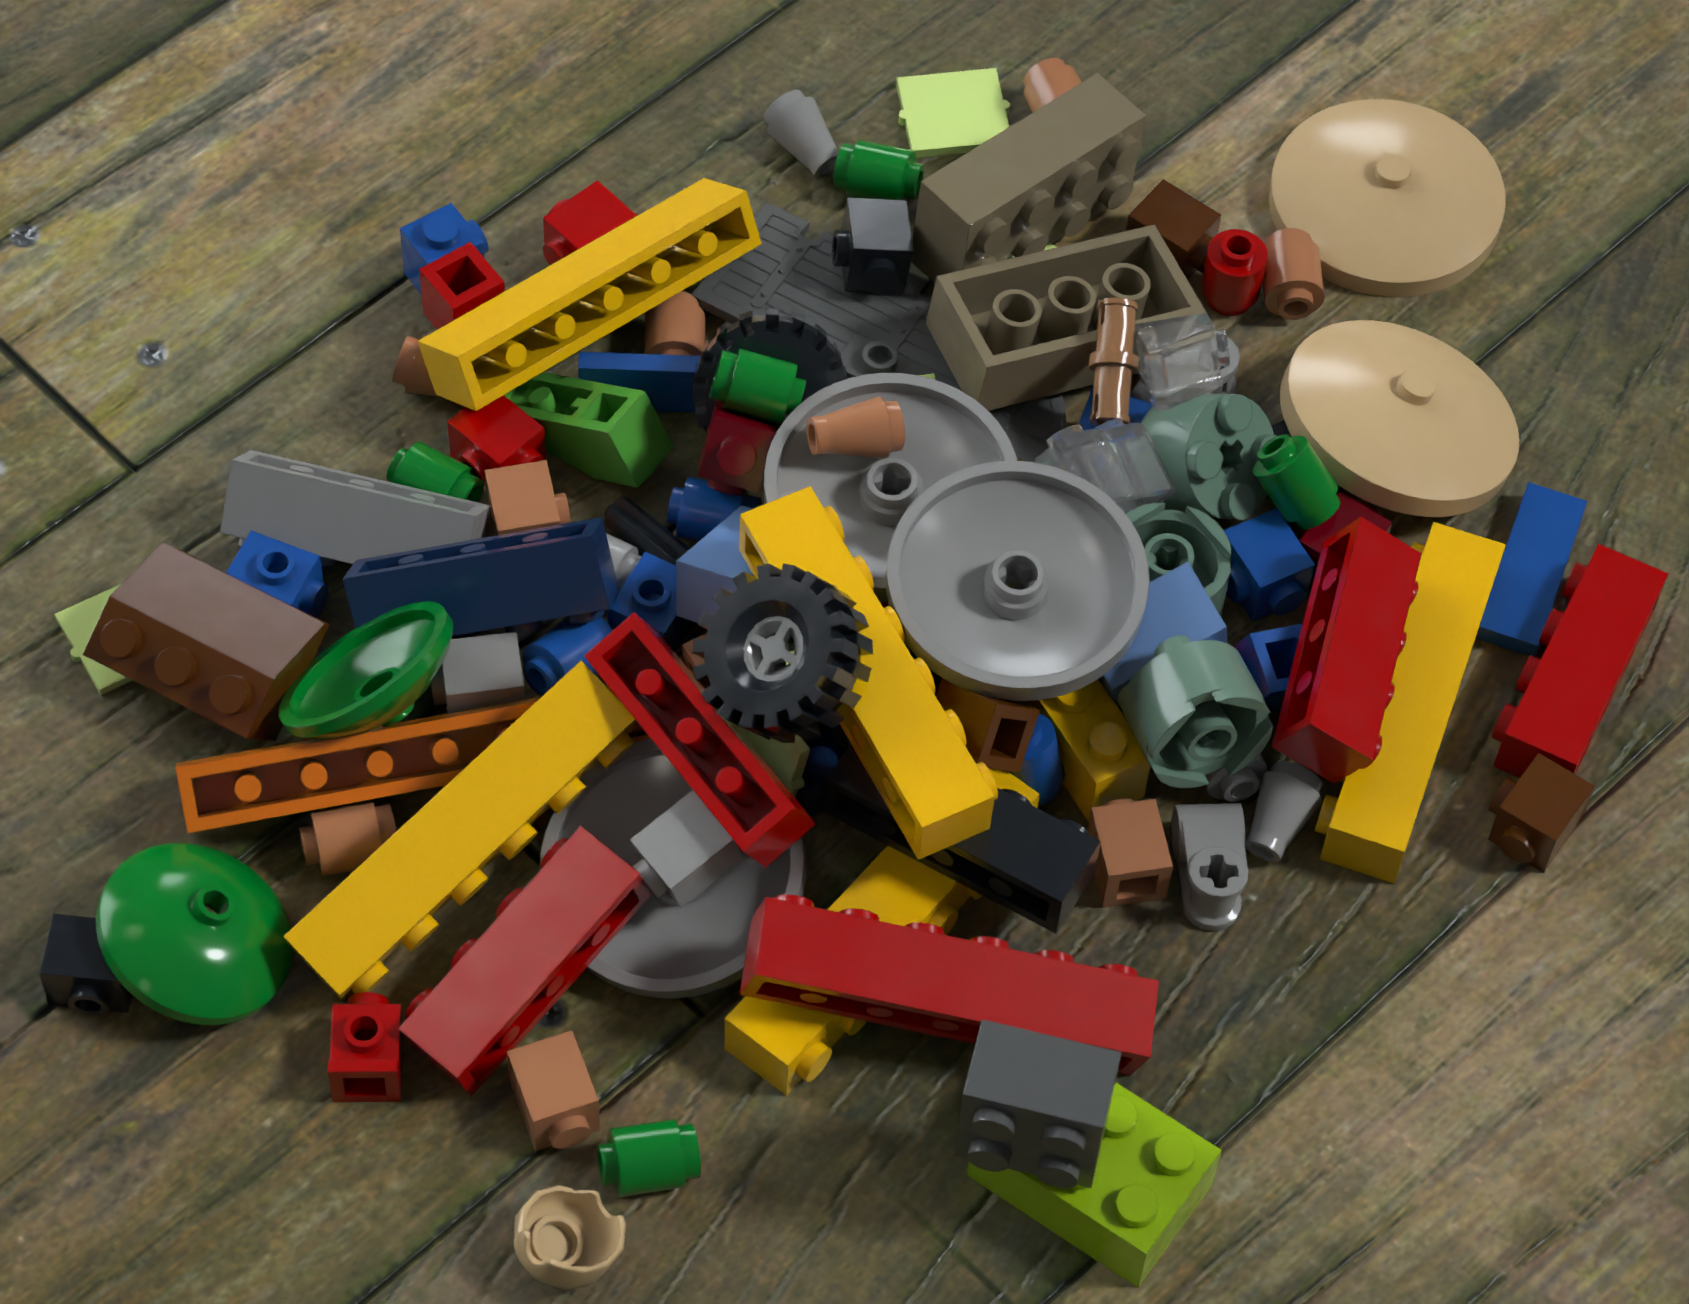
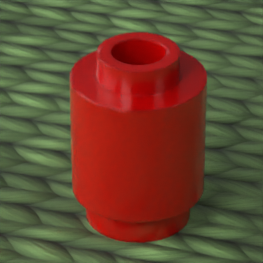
M1241 229L1225 230L1215 235L1208 245L1201 290L1208 305L1219 314L1226 316L1240 315L1254 305L1260 296L1268 252L1263 241L1255 234Z

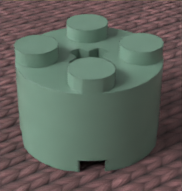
M1181 394L1166 397L1153 405L1145 415L1138 430L1135 450H1143L1144 471L1136 470L1139 486L1149 503H1166L1165 509L1185 512L1186 506L1204 512L1212 519L1244 520L1252 515L1267 495L1253 474V467L1259 459L1257 457L1259 449L1277 435H1274L1272 426L1264 411L1253 400L1244 395Z
M1166 503L1145 504L1126 513L1139 534L1145 549L1149 567V582L1189 562L1221 616L1231 573V547L1228 537L1220 525L1198 509L1186 506L1185 512L1165 509Z
M1184 635L1170 637L1157 646L1154 652L1155 658L1145 664L1118 694L1117 701L1149 765L1161 782L1172 787L1195 788L1207 785L1209 782L1205 775L1225 767L1229 776L1251 763L1262 752L1272 736L1273 725L1269 720L1270 711L1240 653L1236 648L1225 642L1216 640L1191 642Z

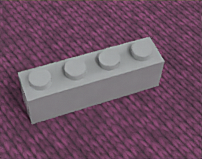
M250 450L232 459L220 533L239 537L238 544L242 546L252 530L319 555L321 566H333L336 564V560L354 564L359 559L485 538L491 505Z

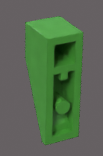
M542 372L504 395L544 427L546 452L594 479L638 488L644 480L654 473L658 464L674 447L646 392L642 390Z

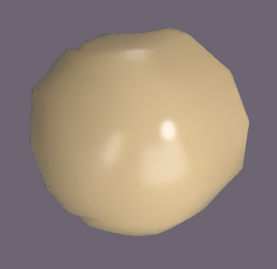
M559 1185L536 1191L515 1216L514 1248L520 1263L536 1280L557 1289L571 1290L596 1282L617 1260L624 1249L626 1223L622 1215L612 1216L609 1214L601 1202L599 1192L595 1190L575 1191L572 1188Z

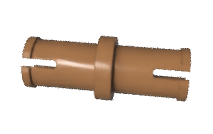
M1113 297L1098 301L1096 351L1089 356V369L1095 372L1092 414H1090L1089 422L1098 427L1123 428V426H1129L1131 374L1138 371L1139 357L1133 354L1135 316L1138 303L1130 299Z

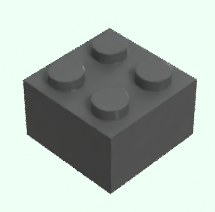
M982 1019L962 1095L954 1156L967 1158L974 1166L987 1171L998 1172L1008 1168L1033 1174L1042 1182L1058 1188H1072L1076 1185L1092 1188L1122 1052Z

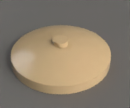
M1356 100L1326 108L1309 117L1290 133L1280 147L1275 158L1269 185V208L1276 230L1298 228L1306 231L1319 248L1322 277L1343 288L1372 296H1420L1446 289L1462 281L1479 268L1491 253L1497 241L1505 212L1506 195L1501 173L1495 160L1479 139L1465 127L1444 114L1417 104L1397 100Z
M1374 320L1344 321L1323 327L1312 333L1299 345L1281 381L1280 406L1291 436L1306 437L1337 485L1379 507L1422 517H1447L1468 513L1488 503L1496 496L1516 463L1519 452L1518 427L1510 405L1502 392L1473 361L1448 344L1421 331L1398 324Z

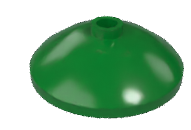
M429 601L417 602L393 609L352 630L315 658L288 688L279 706L280 721L290 734L314 740L362 734L381 725L387 727L401 721L412 711L414 702L430 686L449 650L453 633L451 617L439 603Z
M167 843L146 848L130 856L113 872L100 895L96 910V932L102 954L109 968L119 982L134 997L167 1017L200 1025H221L243 1020L260 1011L273 999L285 982L291 968L293 949L284 938V935L291 930V925L281 901L266 881L254 870L235 857L217 849L191 843ZM206 907L212 909V910L215 911L217 914H214V913L210 912L209 910L206 909Z

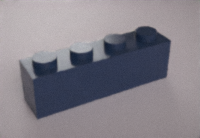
M602 517L359 559L355 561L343 578L355 629L398 607L429 601L442 605L453 621L451 639L476 637L481 635V631L502 627L505 628L506 633H525L542 626L543 620L566 617L569 623L589 622L602 617L605 614L604 610L610 609L619 591Z

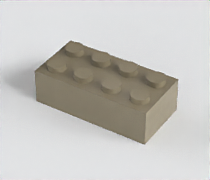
M1096 73L921 181L912 239L914 252L911 262L935 284L936 277L939 275L1044 251L1049 243L1053 244L1064 236L1072 237L1076 235L1090 219L1106 209L1114 210L1118 208L1130 196L1134 186L1132 181L1137 157L1142 149L1141 139L1146 115L1099 73Z
M1154 224L939 275L936 277L925 324L962 392L975 399L990 411L1094 385L1095 372L1089 369V356L1096 351L1099 300L1117 297L1130 299L1138 303L1135 316L1133 354L1139 357L1138 371L1134 374L1160 368L1194 338L1200 336L1207 312Z

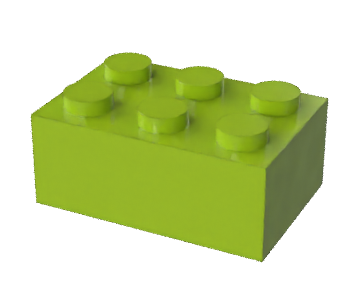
M1115 1082L1092 1188L1078 1185L1072 1188H1058L1042 1182L1033 1174L1008 1168L998 1172L987 1171L974 1166L969 1161L966 1175L1138 1288L1212 1187L1222 1150Z

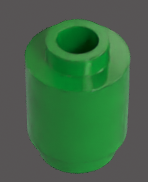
M858 140L856 145L843 143L835 164L834 188L846 191L848 198L906 200L908 202L909 198L917 199L919 197L921 181L924 179V165L916 163V153L913 150L864 140Z
M739 348L737 354L722 350L709 399L723 402L722 409L781 425L785 414L790 415L801 404L806 380L796 377L797 364Z
M1287 434L1278 435L1270 439L1259 449L1257 453L1259 459L1253 467V474L1286 521L1294 522L1301 530H1307L1324 523L1338 510L1340 506V499L1336 495L1338 485L1306 437H1290Z
M422 442L413 444L409 449L401 448L393 457L386 475L387 481L478 503L484 489L483 480L474 476L473 468Z
M675 1119L609 1128L607 1143L597 1144V1164L601 1183L603 1186L613 1184L618 1197L683 1188L686 1180L700 1178L699 1143L692 1123L677 1125Z

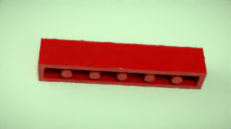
M792 894L777 895L774 898L766 897L751 918L740 995L976 1044L981 1021L984 1019L1122 1052L1117 1074L1131 1076L1151 1058L1159 980L1138 976V971L1132 967L1121 964H1104L1099 967L1074 963V958L1071 955L1055 950H1041L1034 954L1009 949V944L1006 941L995 937L978 936L970 940L944 935L945 931L941 927L929 923L914 922L905 926L879 921L877 914L864 909L848 908L835 912L816 908L814 903L808 898Z

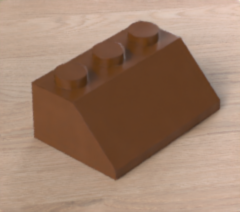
M162 542L109 596L83 655L247 739L276 741L283 726L278 713L282 698L292 683L313 661L330 624L168 543Z

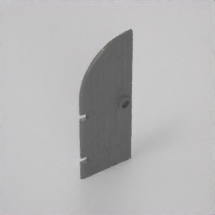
M765 202L754 215L762 244L706 276L691 294L697 299L702 309L732 324L739 321V314L752 311L753 316L764 315L766 308L779 309V315L791 317L793 311L805 316L807 324L814 327L817 323L826 331L827 339L830 343L833 344L835 342L841 353L843 365L846 367L847 379L875 373H905L913 375L935 373L937 381L962 391L925 324L931 298L923 294L927 290L930 281L909 271L904 294L846 292L844 289L842 267L833 266L832 263L833 234L825 230L815 242L804 236L810 227L809 222L771 203ZM1062 393L989 411L1006 432L1018 461L1036 462L1056 467L1066 436V410Z

